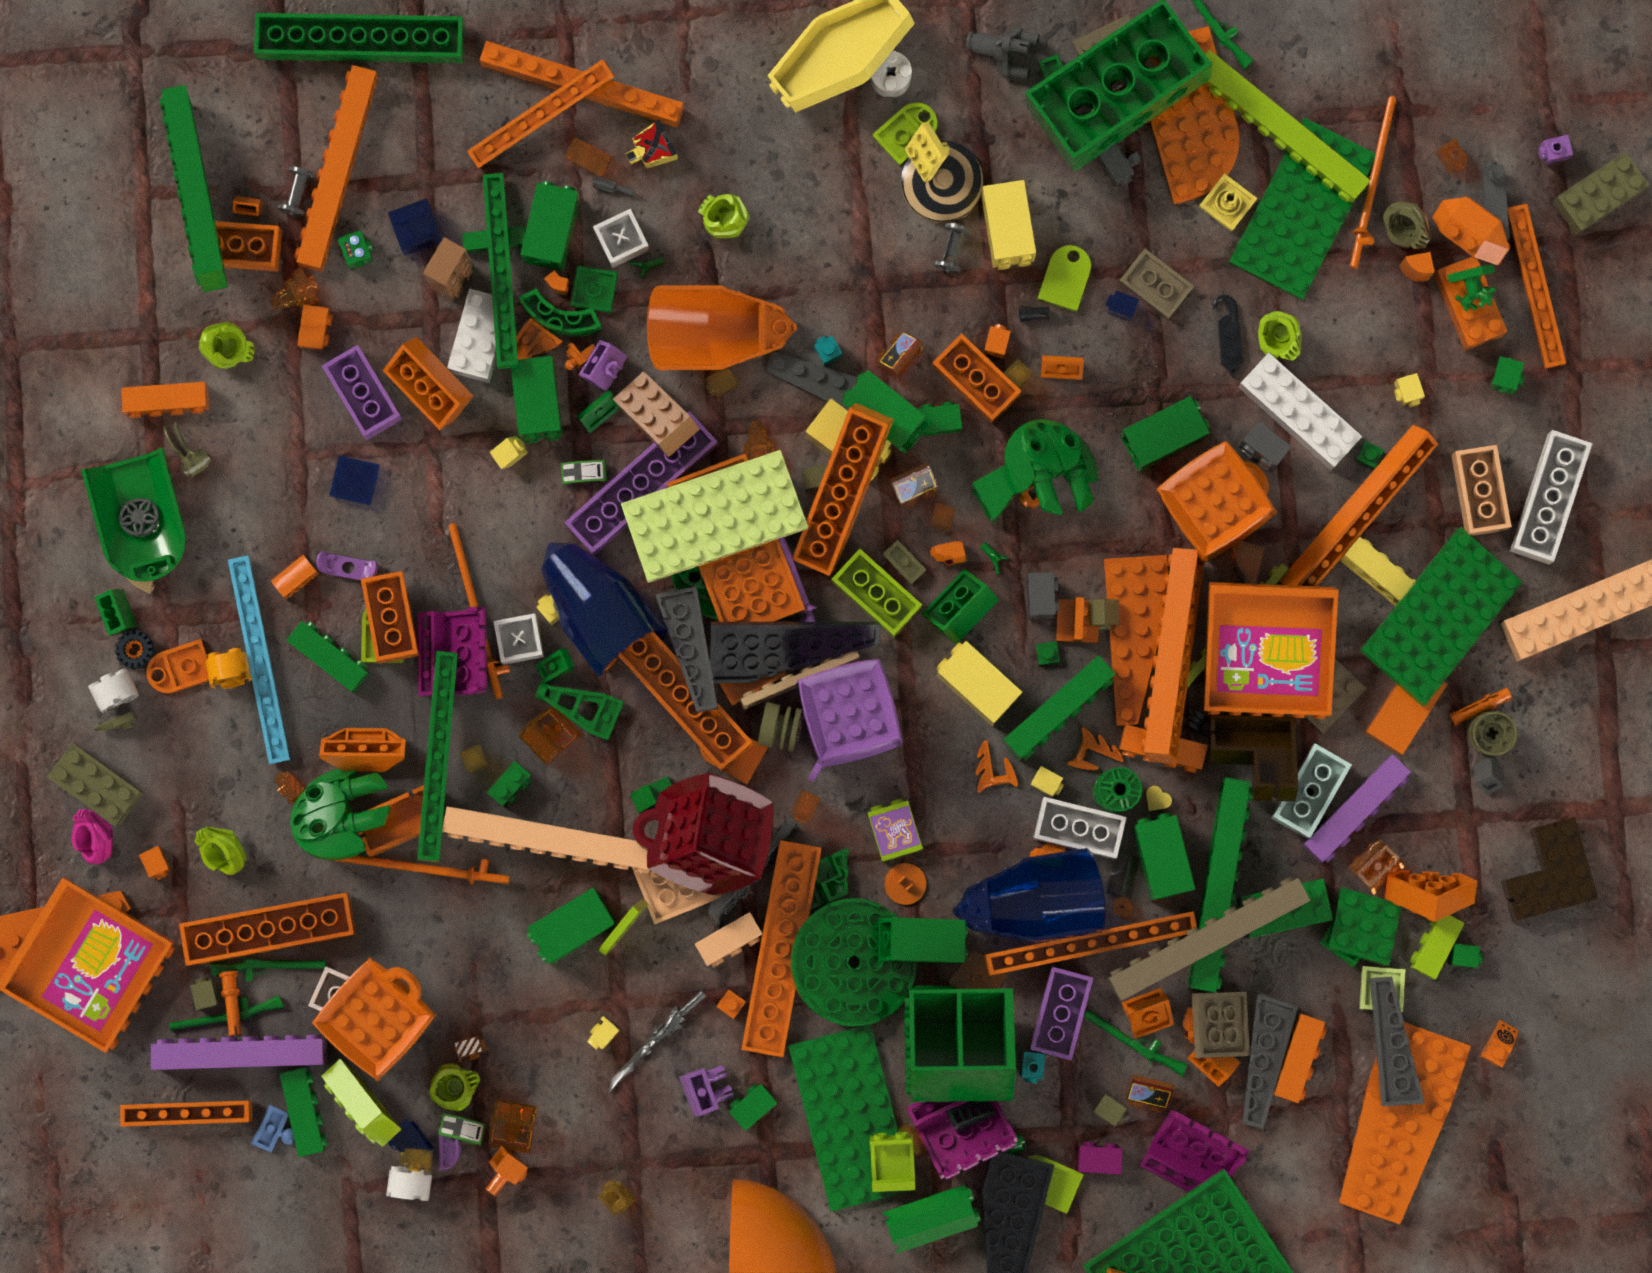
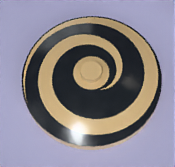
M943 140L940 142L948 143L946 146L949 145L950 152L930 181H923L910 158L907 159L901 177L902 193L910 209L919 217L934 223H952L966 217L979 203L984 186L983 170L975 155L958 143Z

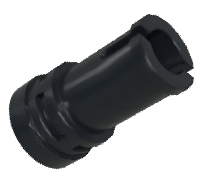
M1020 305L1019 321L1049 320L1050 315L1041 314L1050 313L1049 306L1030 307Z

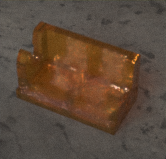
M574 137L564 158L602 176L605 175L614 156Z

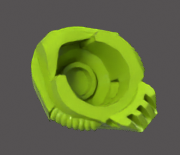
M723 194L716 198L708 195L698 210L704 216L703 224L706 231L715 238H734L739 236L750 220L749 212L741 198L732 194Z
M1275 311L1266 314L1260 320L1258 329L1260 349L1266 355L1270 353L1274 358L1280 356L1283 359L1293 361L1301 354L1302 333L1296 317Z
M223 322L206 327L199 341L201 354L214 367L219 369L235 367L239 362H249L253 360L255 353L253 343L247 341L242 329L231 322Z
M206 827L196 832L195 844L200 846L199 850L202 860L209 869L213 871L218 869L227 875H234L244 867L247 856L238 837L232 830Z
M443 1064L432 1078L429 1090L431 1100L444 1109L462 1111L469 1105L480 1082L479 1075L475 1071L460 1068L457 1064Z

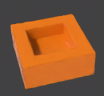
M728 990L716 1007L734 1019L746 1001Z

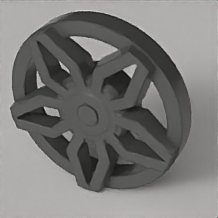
M133 499L126 502L119 516L120 524L124 531L131 536L141 537L148 535L156 528L159 522L158 509L148 499ZM131 506L135 508L133 512L130 510ZM151 507L154 509L155 516L149 513ZM145 524H152L148 529L144 530ZM133 525L135 532L127 529L126 526Z

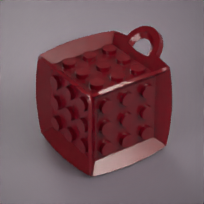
M709 773L695 775L678 781L660 792L655 809L644 811L634 821L633 836L637 844L647 850V867L654 873L678 885L710 895L729 893L744 888L762 877L772 837L774 803L761 793L730 779ZM658 820L655 839H650L645 835L644 828L648 822Z

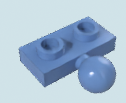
M269 1104L251 1144L269 1152H272L278 1137H281L282 1142L286 1145L294 1144L292 1128L283 1129L289 1116L288 1112Z

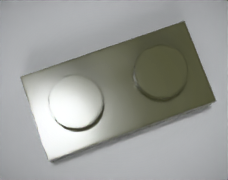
M899 540L882 554L910 585L926 572V569Z

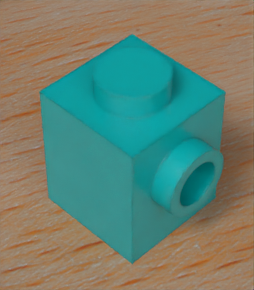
M825 335L816 340L817 344L814 345V350L823 367L842 358V352L833 335L830 337Z
M1023 1052L1020 1077H1024L1025 1082L1038 1083V1079L1043 1080L1045 1054Z

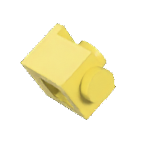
M605 1016L601 1018L603 1021L601 1025L597 1023L590 1031L592 1036L587 1041L596 1050L599 1047L604 1049L620 1031Z

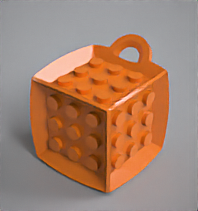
M1228 441L1220 443L1195 458L1156 489V494L1161 496L1175 522L1194 548L1200 552L1204 562H1208L1244 540L1277 513V510L1272 506L1267 497L1269 482L1264 472L1257 465L1244 462L1229 445Z
M369 957L335 992L314 1021H312V1025L349 1060L375 1078V1081H380L381 1077L412 1047L433 1018L437 1016V1013H434L420 999L421 986L411 972L400 967H392L387 970L377 963L374 957ZM400 979L404 980L409 985V987L406 984H404Z

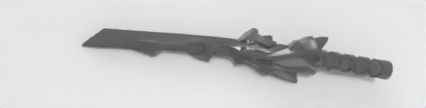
M702 990L681 1009L676 1005L671 1010L670 1015H668L669 1020L666 1023H661L659 1027H654L653 1036L610 1080L609 1093L613 1091L625 1076L635 1070V1065L644 1056L651 1053L652 1048L657 1043H662L663 1039L673 1036V1033L683 1028L681 1024L686 1020L685 1015L707 997Z

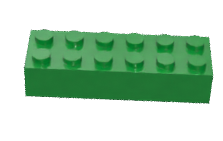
M1098 655L1005 737L1002 743L1018 761L1022 758L1026 761L1034 754L1035 746L1039 744L1042 747L1051 738L1049 734L1052 731L1057 733L1067 724L1065 720L1069 716L1072 719L1083 710L1081 706L1084 703L1089 705L1097 698V692L1100 689L1105 691L1114 682L1112 678L1115 676V673Z

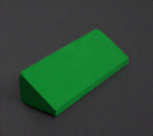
M524 226L508 228L509 249L522 247L525 236ZM487 230L462 233L463 248L466 249L468 254L488 251Z

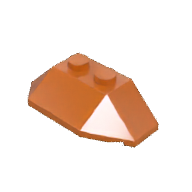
M1470 197L1443 200L1432 217L1439 231L1475 258L1500 265L1510 249L1502 221Z
M344 728L329 737L321 739L319 757L341 771L385 772L404 760L406 740L400 738L396 733L387 728Z

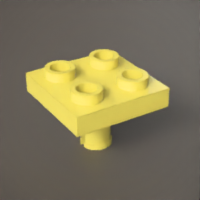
M929 122L921 124L905 148L907 155L924 182L930 181L950 152L949 145L946 146L948 143L940 142Z
M1224 173L1199 205V208L1232 232L1256 202L1257 198Z

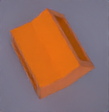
M235 196L233 200V213L252 216L262 214V199ZM239 205L255 206L256 210L241 208Z
M555 270L544 278L548 287L555 294L567 296L570 286L568 278L560 277Z

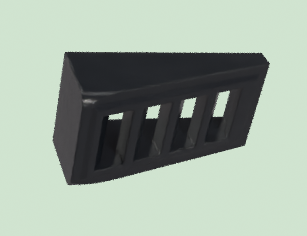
M969 1101L946 1111L957 1134L995 1115L989 1101ZM982 1103L987 1111L985 1113L982 1112L979 1106ZM974 1107L976 1108L979 1114L977 1116H975L972 1111V1108ZM968 1111L971 1118L967 1119L964 1112ZM960 1115L963 1121L959 1122L956 1116Z

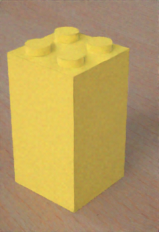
M1024 180L983 186L981 198L993 268L998 267V270L1009 269L1010 265L1019 264V267L1031 265V262L1035 260L1036 249Z
M830 399L805 431L806 439L831 457L848 411L833 399ZM888 440L885 442L871 481L879 472L878 466L880 463L885 464L892 455L891 443Z
M967 641L963 644L959 642L952 649L950 659L944 658L939 663L936 676L988 724L993 726L1021 696L1022 691Z

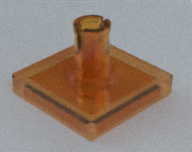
M974 949L948 983L956 989H998L1008 975L1001 973L988 976L984 956Z

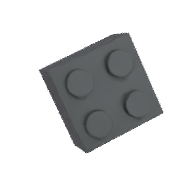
M1259 421L1239 446L1242 449L1240 452L1245 457L1255 459L1258 462L1257 465L1266 472L1268 470L1273 472L1292 447Z
M1054 572L1028 573L1026 577L1028 620L1053 619L1059 611V599L1055 598V593L1058 590V578H1054Z

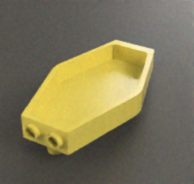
M854 0L821 14L809 24L768 74V78L771 81L769 86L776 95L779 93L782 96L780 100L786 108L791 107L795 113L860 86L872 77L915 23L908 10L899 0Z

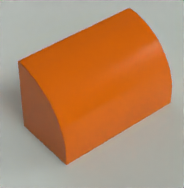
M1430 252L1406 256L1399 265L1402 273L1407 278L1417 282L1428 281L1435 272Z
M303 554L274 577L271 582L283 598L287 600L319 573Z
M1195 1049L1187 1057L1218 1087L1231 1076L1241 1063L1235 1057L1195 1058Z

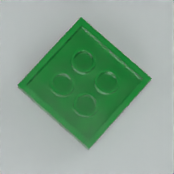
M1343 887L1340 888L1327 949L1380 965H1390L1402 906L1394 905L1391 901Z

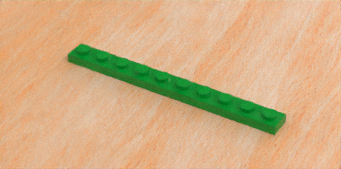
M503 173L484 174L483 187L497 369L519 368Z
M436 651L417 854V860L439 862L458 656V653Z

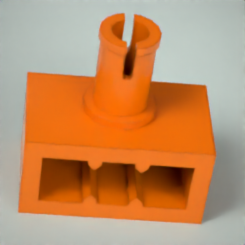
M501 1145L489 1161L497 1174L485 1189L494 1196H497L507 1181L514 1185L518 1181L522 1182L527 1175L526 1170L528 1167L522 1159Z

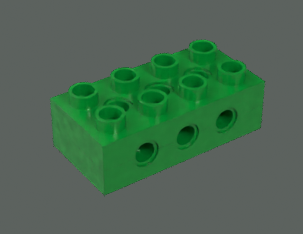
M1160 0L1026 91V105L1072 171L1076 172L1211 80L1212 63L1165 0ZM1151 60H1156L1160 63L1155 68H1149L1145 64ZM1118 83L1126 86L1122 91H1113L1111 89L1113 85ZM1081 107H1088L1092 110L1086 115H1080L1076 112Z

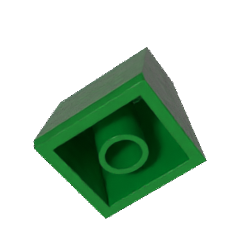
M1005 465L976 480L971 486L974 496L991 525L998 520L1017 494L1009 481Z

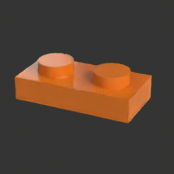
M1042 355L1041 377L1082 380L1084 358Z

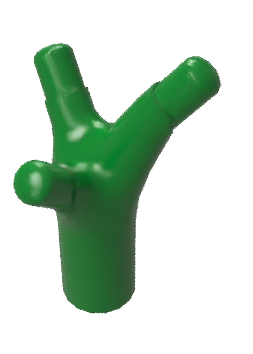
M662 257L643 262L630 261V265L642 268L639 278L642 279L646 272L654 267L664 265Z
M986 542L983 543L980 548L991 559L996 574H1000L998 562L1008 560V556L997 553Z

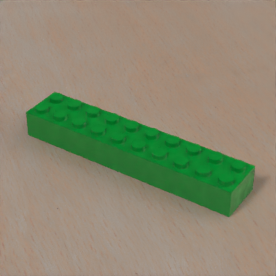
M255 13L254 54L258 60L464 63L465 22L463 16Z
M186 85L162 89L163 98H159V102L163 111L164 126L167 131L166 138L171 151L170 158L174 167L175 182L178 187L177 194L182 207L181 214L185 223L184 229L189 243L188 250L193 263V274L197 286L201 285L203 293L228 288L189 93Z
M1224 778L1220 783L1197 923L1199 930L1206 926L1205 922L1216 916L1219 920L1224 917L1223 912L1230 909V906L1234 905L1236 892H1233V886L1238 883L1239 871H1236V867L1242 860L1243 850L1239 849L1240 843L1245 841L1246 829H1243V825L1249 818L1250 808H1246L1247 801L1251 800L1253 794L1252 787H1250V782ZM1223 947L1190 965L1187 989L1215 993L1216 989H1220L1222 976H1219L1220 968H1224L1226 957L1222 955Z

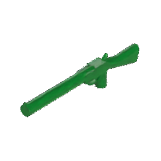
M1192 0L1220 42V47L1224 45L1233 52L1242 68L1246 70L1254 59L1230 40L1239 34L1238 29L1234 26L1229 30L1224 22H1217L1202 0ZM1219 24L1225 25L1228 31L1224 32Z
M245 956L244 961L233 964L210 963L213 977L219 976L222 972L245 969V981H253V974H264L267 968L325 969L326 959L324 961L247 959ZM254 968H265L263 973H253Z
M280 995L249 1008L248 997L239 998L240 1020L249 1019L253 1021L252 1016L261 1012L285 1009ZM227 1013L169 1023L170 1031L172 1033L174 1030L228 1022Z
M1086 1010L1083 1018L1085 1017L1148 1059L1149 1064L1152 1061L1164 1064L1183 1077L1187 1063L1156 1053L1162 1044L1160 1041L1154 1039L1151 1044L1147 1040L1141 1039L1150 1044V1047L1147 1049L1090 1010Z

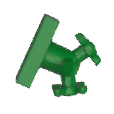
M1494 264L1479 266L1448 275L1449 283L1465 282L1467 294L1463 298L1459 295L1455 296V299L1460 301V304L1464 307V311H1468L1469 308L1476 310L1478 307L1472 302L1481 299L1479 307H1484L1485 303L1488 306H1492L1493 293L1496 291V288L1482 287L1481 277L1495 273Z

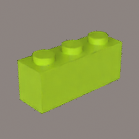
M1451 915L1438 921H1430L1429 925H1431L1429 932H1424L1419 941L1422 944L1419 951H1415L1411 956L1409 962L1412 965L1410 968L1432 980H1436L1465 923Z

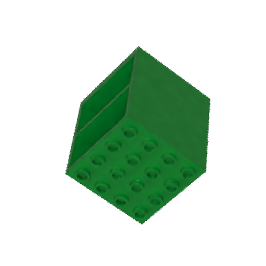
M1013 988L909 990V997H905L904 1050L905 1094L910 1095V1102L1013 1101L1016 1074Z

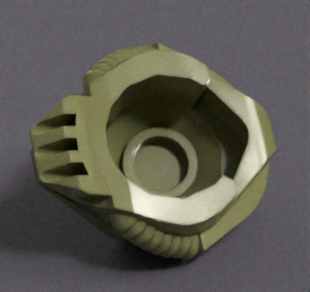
M1406 201L1396 202L1387 207L1383 214L1387 235L1390 241L1400 248H1409L1411 246L1413 249H1425L1431 239L1428 218L1418 206L1419 204Z

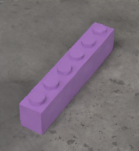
M1393 754L1389 756L1302 846L1319 863H1322L1324 860L1328 863L1336 855L1334 850L1339 845L1341 847L1345 846L1351 839L1349 835L1353 831L1357 833L1365 825L1363 821L1368 815L1372 818L1380 810L1378 805L1383 800L1387 803L1395 795L1393 790L1397 786L1401 788L1409 780L1407 776L1411 772Z

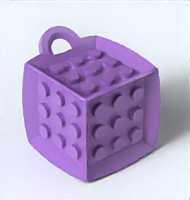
M880 659L865 660L834 667L807 676L796 682L807 731L817 758V763L808 781L814 783L823 767L864 759L902 746L903 740L900 734L893 696Z

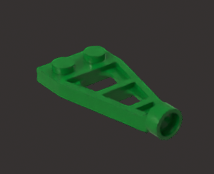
M543 682L540 683L535 698L546 701L586 732L607 741L624 704V701L604 693L549 686ZM549 690V691H550V695L547 696V697H545L547 691ZM566 694L576 697L577 701L572 710H568L559 704L561 695ZM583 701L595 702L599 706L595 718L591 721L586 720L578 712V708Z

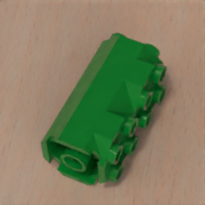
M963 1184L883 1211L884 1217L889 1216L885 1220L893 1245L899 1246L895 1248L896 1254L977 1227V1222L981 1221L978 1210L976 1208L972 1209L970 1201H973L974 1198L969 1187L965 1188Z

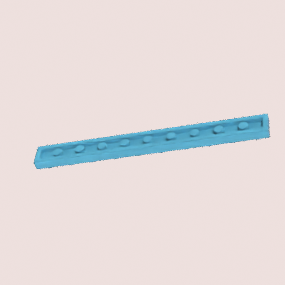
M243 556L229 559L228 564L268 761L270 765L290 761L291 758L250 557Z

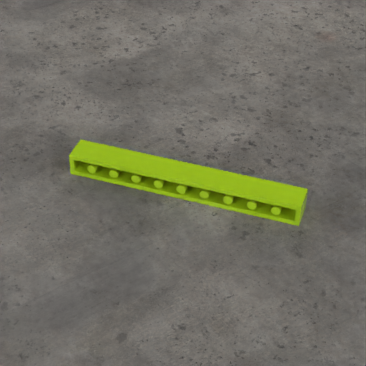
M1211 50L1205 54L1212 63L1211 80L1206 82L1205 85L1210 88L1209 91L1215 97L1224 99L1226 101L1225 104L1231 110L1240 112L1242 114L1241 117L1247 123L1256 125L1258 127L1257 130L1263 136L1272 138L1274 140L1273 143L1279 149L1288 151L1290 157L1295 162L1304 164L1306 170L1311 175L1320 177L1322 183L1327 188L1336 190L1338 196L1343 201L1353 203L1368 186L1371 181Z

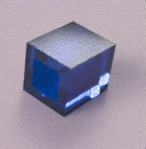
M1116 290L1114 296L1109 295L1105 305L1109 307L1107 313L1130 322L1139 299Z

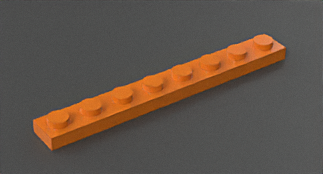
M604 59L600 60L467 151L476 166L481 168L614 78V73Z
M1522 204L1507 208L1508 222L1544 369L1565 365L1566 360L1528 205Z

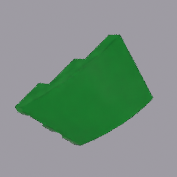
M848 848L819 860L810 910L848 894Z

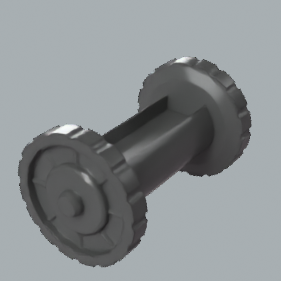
M290 166L288 172L295 175L287 205L279 204L278 210L288 215L304 217L305 212L298 208L306 179L313 180L316 174L300 167Z
M946 223L944 228L950 233L942 261H935L934 267L948 273L960 274L961 268L956 265L964 236H970L972 230L959 224ZM952 256L953 260L947 262V257Z

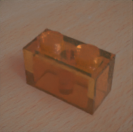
M801 790L791 811V815L794 816L793 819L802 825H805L806 822L811 824L821 798Z

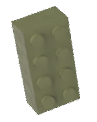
M1625 151L1557 196L1553 203L1577 236L1642 193L1649 184Z
M74 743L70 744L47 776V778L116 827L121 826L144 795L134 785Z

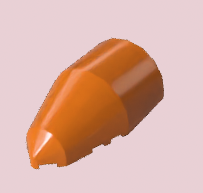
M660 285L653 289L649 299L647 342L650 359L657 370H722L754 357L781 349L787 339L797 330L796 323L788 317L781 306L745 295L721 285Z

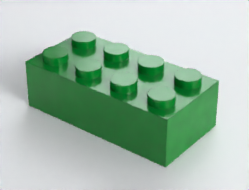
M1324 879L1301 883L1310 901L1246 934L1247 939L1332 921L1333 917ZM1262 893L1239 897L1240 908L1244 906L1243 901L1253 896L1256 900L1263 896Z

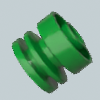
M1116 767L1103 772L1096 778L1093 784L1092 795L1100 809L1108 813H1120L1132 809L1139 802L1142 795V785L1139 777L1133 771L1123 767ZM1115 786H1117L1120 789L1119 795H1117L1114 791Z

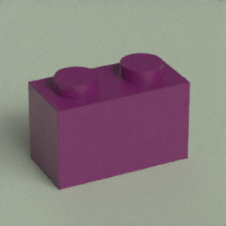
M1084 1142L1083 1146L1078 1145L1077 1171L1121 1174L1123 1149L1118 1148V1144L1105 1143V1147H1096V1142Z

